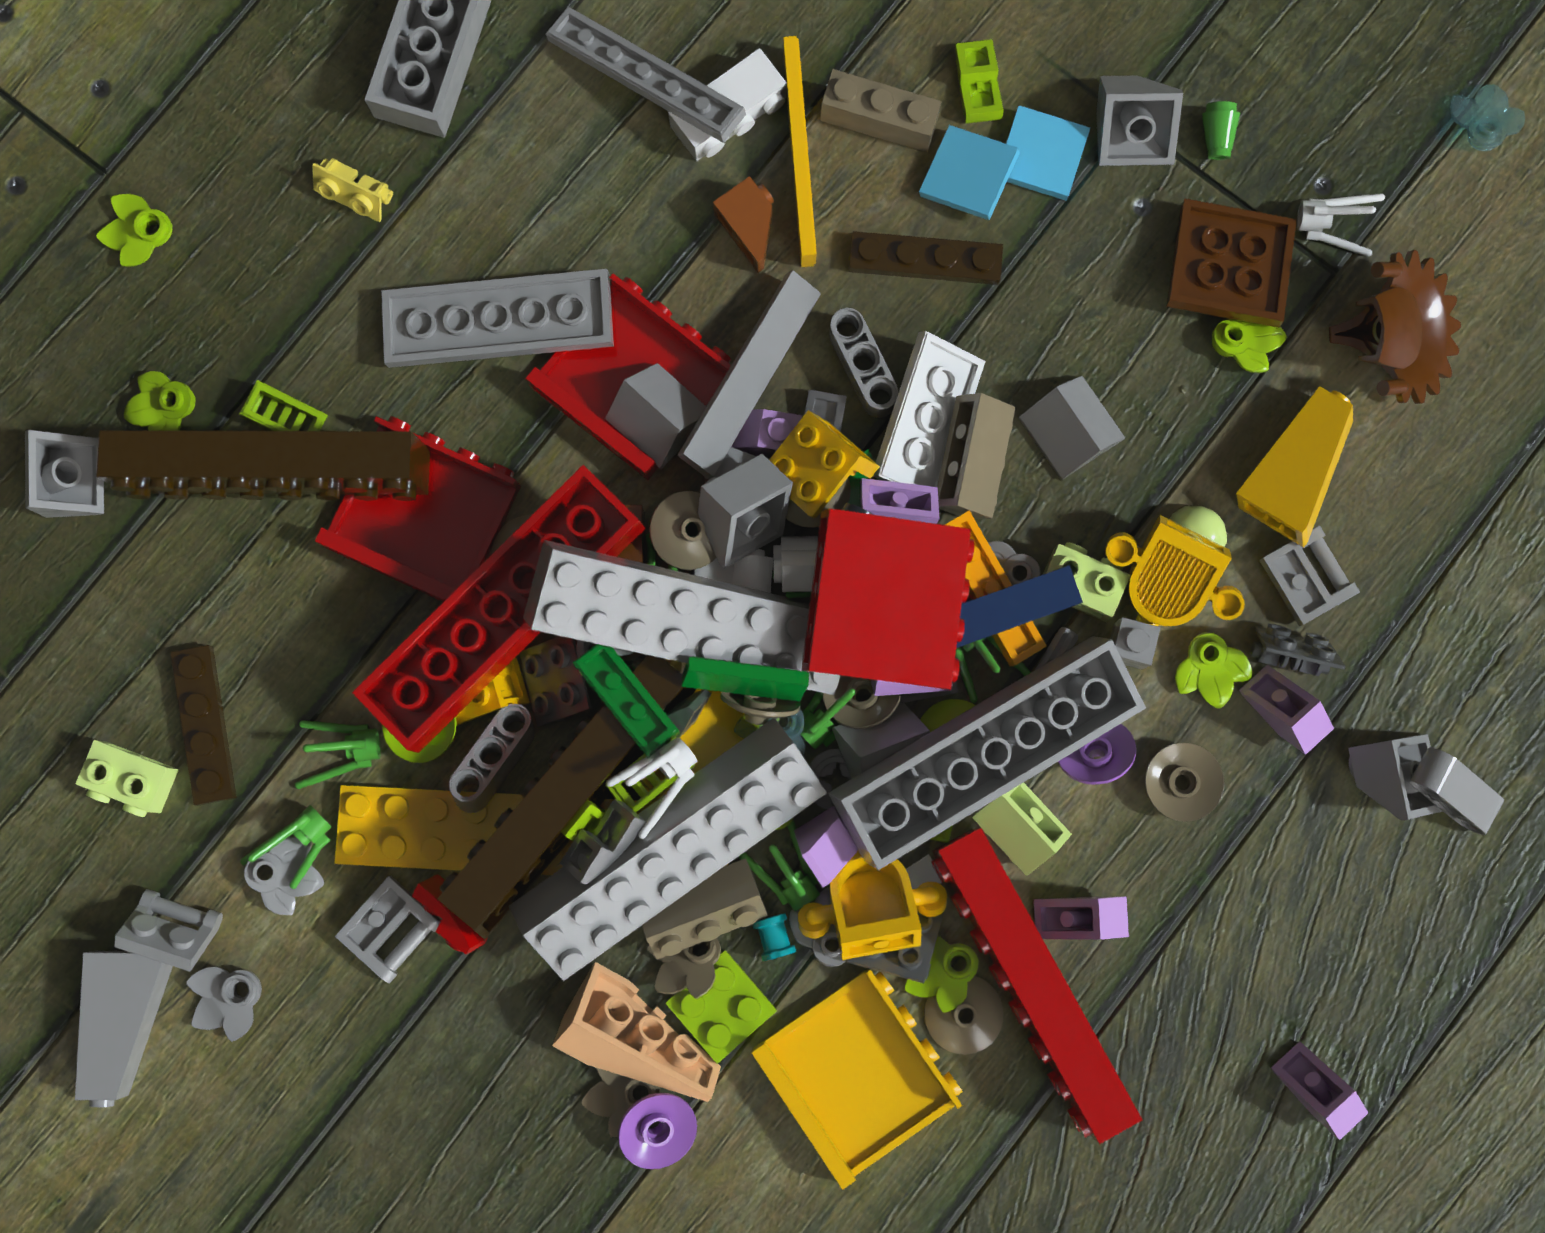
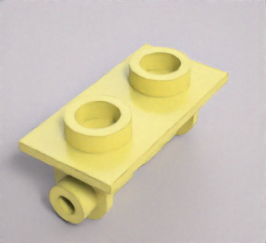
M334 158L331 160L324 159L320 165L316 163L312 165L314 191L326 199L335 200L353 209L359 215L370 217L378 222L382 220L381 203L387 205L393 196V191L388 189L386 183H382L365 174L356 183L354 180L358 176V171Z

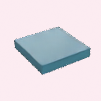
M1019 105L1006 144L1017 147L1020 154L1007 182L1067 201L1090 127Z
M949 125L919 190L920 196L990 220L1020 154L1019 149Z

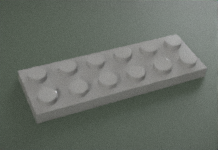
M608 269L381 290L384 364L391 368L614 347L610 274Z

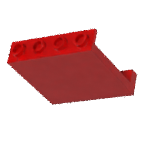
M613 273L609 278L611 281L614 347L555 352L541 370L534 367L525 379L532 390L646 480H649L658 469L655 461L631 443L605 419L623 381L658 363L707 407L731 367L730 363L732 360L720 348L714 346L710 349L700 341L702 336L687 323L680 326L671 319L672 312L661 302L654 300L651 303L641 295L643 290L628 277L621 280Z
M377 416L374 419V422L379 426L377 431H409L411 425L393 416H390L388 421ZM424 432L422 437L413 433L430 449L428 495H416V500L413 501L395 500L392 498V495H378L377 500L365 501L355 499L354 495H345L328 530L321 527L315 542L326 549L444 602L485 562L495 537L500 531L521 486L513 478L515 473L502 465L494 463L492 468L479 463L480 457L469 450L459 447L458 451L455 452L444 447L446 442L431 433Z
M831 508L821 511L801 671L951 690L952 682L957 681L960 668L959 659L955 658L957 642H961L965 628L964 619L960 618L962 602L965 603L969 595L970 584L969 580L965 579L967 563L972 561L974 554V540L970 539L971 529Z

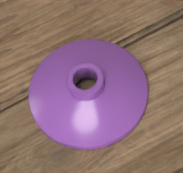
M1119 724L1061 759L1058 763L1070 778L1078 782L1092 785L1109 783L1122 777L1133 765L1136 757L1135 740L1131 732L1125 726ZM1097 756L1102 757V758H1099V759H1092V758L1097 757Z
M656 1093L645 1096L635 1102L622 1117L618 1129L620 1148L624 1156L638 1167L660 1169L670 1166L679 1161L693 1145L697 1133L696 1116L690 1105L676 1095ZM660 1121L657 1127L649 1128L654 1122Z

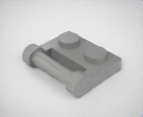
M1320 526L1312 530L1309 541L1304 548L1308 545L1336 589L1337 592L1334 594H1329L1304 553L1303 547L1293 541L1259 560L1299 627L1360 593L1355 582H1349L1324 541L1323 537L1326 535Z
M388 876L335 937L382 980L390 983L398 975L396 971L398 967L430 931H436L441 919L428 913L422 904L412 897V894L392 876ZM412 913L419 920L417 924L385 960L381 959L376 954L377 950Z
M146 889L140 898L138 906L115 935L114 947L190 972L219 930L223 914L214 910L204 912L161 898L159 892ZM155 912L200 928L195 930L152 916V914Z

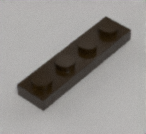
M853 231L849 272L999 285L1001 281L1003 244Z
M206 645L170 652L193 803L199 806L236 799L213 646Z

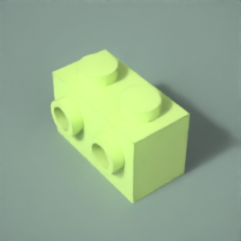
M1067 542L1065 546L1058 544L1053 549L1043 575L1070 565L1083 603L1072 607L1105 622L1113 618L1131 575L1123 572V567L1112 564L1107 558H1102L1101 561L1087 556L1088 551L1079 545Z
M94 740L76 785L87 788L86 796L104 803H109L111 798L124 803L122 810L145 817L147 812H162L179 769L112 743Z
M1024 782L982 807L972 817L1026 876L1056 854L1072 835Z

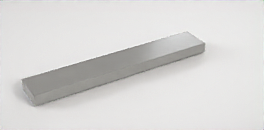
M569 6L545 33L548 41L722 143L727 140L746 116L743 106Z
M794 270L786 273L677 455L706 478L715 475L821 295L817 289Z

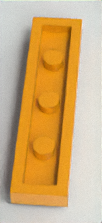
M970 510L944 524L971 529L970 539L974 540V554L972 561L967 563L965 579L969 580V596L972 600L1012 586ZM1033 621L992 635L1010 667L1019 664L1047 647Z

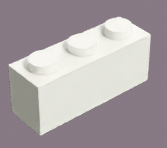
M760 48L707 85L745 109L746 116L727 140L735 134L737 136L745 134L753 127L757 118L764 113L769 115L776 112L785 103V98H787V82ZM671 112L668 113L670 127L696 161L705 155L706 157H712L724 147L725 143L720 142Z

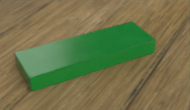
M596 644L573 661L574 667L647 758L680 734L678 728L612 647Z
M689 657L682 673L681 687L800 701L809 686V673L807 671Z

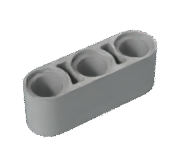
M853 308L840 309L831 318L829 334L831 343L867 414L876 418L887 417L892 413L898 396L896 382L860 312ZM843 323H850L855 326L857 332L853 336L847 337L841 335L837 331V327ZM866 356L872 360L874 366L864 371L856 368L853 361L857 357ZM874 390H884L889 394L890 401L882 405L876 404L870 398V394Z
M508 704L507 707L501 708L453 773L449 781V789L456 805L462 811L467 813L481 811L492 799L531 744L535 736V729L531 716L524 706ZM521 721L525 723L524 727L518 732L511 733L506 731L507 726L511 722ZM492 752L502 754L501 759L495 764L483 763L484 758ZM466 785H479V789L474 795L470 797L460 795L462 788Z
M1428 747L1409 781L1416 790L1455 822L1480 835H1486L1504 803V799L1458 759L1433 747Z

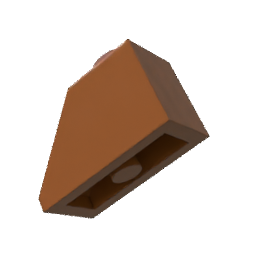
M749 176L713 201V210L715 217L757 273H759L765 266L772 223L771 204L774 203V200L762 183L757 186Z

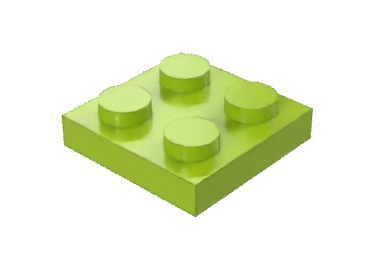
M726 949L720 954L718 961L714 964L715 980L707 993L695 999L686 987L681 992L673 995L665 1003L717 1064L777 1012L775 1006Z

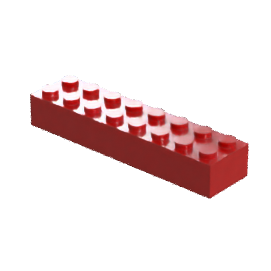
M582 465L393 651L352 694L406 750L419 753L541 633V631L531 630L523 616L544 540L617 557L646 528L603 483Z
M973 828L949 841L948 844L933 850L932 852L936 859L931 861V865L941 882H949L955 894L950 896L951 902L961 918L970 919L974 929L969 934L980 953L983 952L984 955L989 954L994 964L988 967L998 987L1010 992L1013 1000L1008 1002V1005L1018 1023H1022L1024 1028L1028 1026L1033 1035L1027 1038L1037 1058L1041 1059L1044 1064L1049 1063L1052 1072L1047 1074L1048 1079L1058 1096L1061 1095L1064 1101L1069 1100L1072 1105L1066 1111L1077 1131H1081L1085 1138L1091 1136L1097 1143L1101 1144L1142 1121L1139 1112L982 828Z

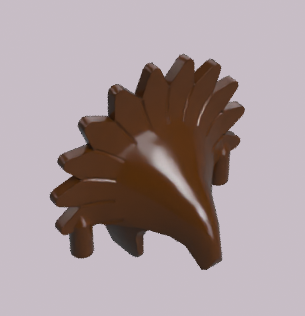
M1417 250L1408 251L1405 260L1400 252H1396L1390 255V262H1375L1371 267V274L1376 278L1388 277L1380 292L1356 302V307L1367 306L1361 313L1349 321L1329 327L1330 343L1356 348L1367 354L1366 356H1358V360L1381 365L1393 380H1381L1377 384V392L1381 396L1396 395L1398 403H1407L1411 395L1415 404H1423L1426 391L1430 395H1438L1440 393L1439 377L1450 378L1452 376L1447 356L1459 354V347L1451 338V335L1461 328V323L1450 316L1457 303V297L1455 295H1444L1448 281L1447 274H1437L1434 276V259L1431 257L1424 258L1420 263Z

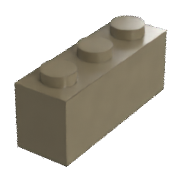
M832 69L821 104V121L927 153L937 124L942 101Z
M983 393L956 396L937 485L939 509L957 516L970 510L974 519L993 518L1016 407Z
M745 858L718 870L648 920L642 927L646 940L657 960L665 956L676 955L683 949L701 942L712 941L719 937V935L737 928L750 926L756 921L768 917Z

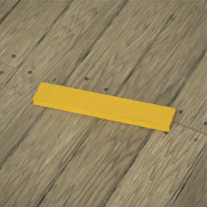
M797 36L783 37L785 81L787 82V105L801 267H813L816 264L817 251L799 38Z

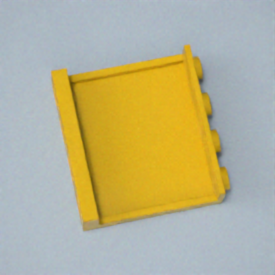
M869 968L753 1047L751 1051L842 1190L856 1181V1175L955 1106L957 1109L963 1106L957 1098L963 1091L950 1072L942 1076L934 1064L940 1057L928 1039L925 1038L919 1042L911 1030L917 1023L904 1004L896 1008L888 996L894 992V989L884 974L878 972L874 975Z

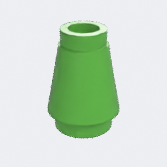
M1217 101L1206 104V112L1202 114L1208 159L1226 160L1231 158V151L1240 118V112H1237V104L1234 102Z

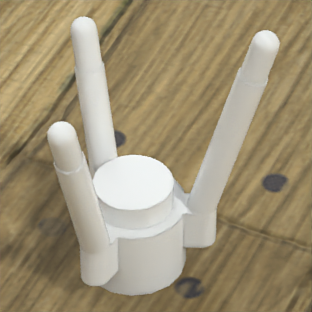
M1368 194L1323 200H1302L1298 211L1297 229L1298 231H1307V240H1320L1369 257L1372 255V250L1323 233L1322 231L1323 229L1331 228L1333 215L1373 214L1376 211L1374 206L1347 205L1383 201L1385 196L1384 194Z
M679 737L673 739L669 744H665L649 758L645 757L606 781V785L612 787L626 779L625 784L632 786L658 768L668 779H671L674 775L678 777L638 834L640 839H644L683 785L695 776L690 767L697 762V759Z

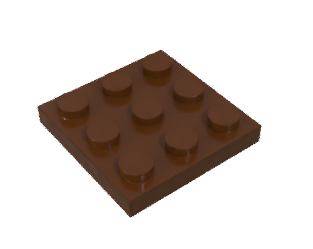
M1184 198L1179 215L1166 307L1280 328L1284 322L1297 219Z

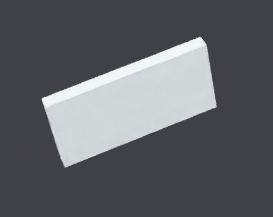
M927 331L918 332L876 460L880 467L873 477L882 481L937 487L956 396L975 394L985 364L984 360Z

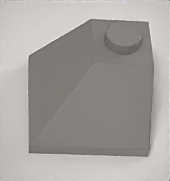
M1100 76L1096 112L1099 166L1174 165L1183 91L1140 76Z
M1428 734L1348 748L1350 754L1349 770L1355 778L1356 787L1401 821L1442 812L1440 808L1409 783L1428 747H1431Z

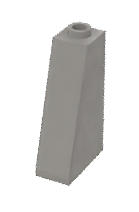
M97 950L83 952L75 1100H89V1107H112L115 1100L129 1096L173 966L128 951Z

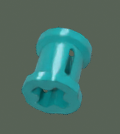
M786 913L764 918L752 924L753 929H758L763 946L762 961L772 960L796 952L795 946L790 945L784 921L787 919Z

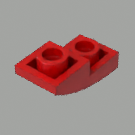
M437 874L418 883L412 897L419 901L428 913L439 916L442 919L435 932L446 939V943L452 949L467 955L486 943L487 939L482 938L437 899L443 893L439 890L444 882L440 875Z

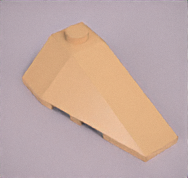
M595 962L565 1012L552 1046L586 1065L709 1102L712 1099L721 1066L687 1034L679 1035L663 1020L666 1014L658 1007L654 1010L649 1007L636 994L639 989L631 981Z

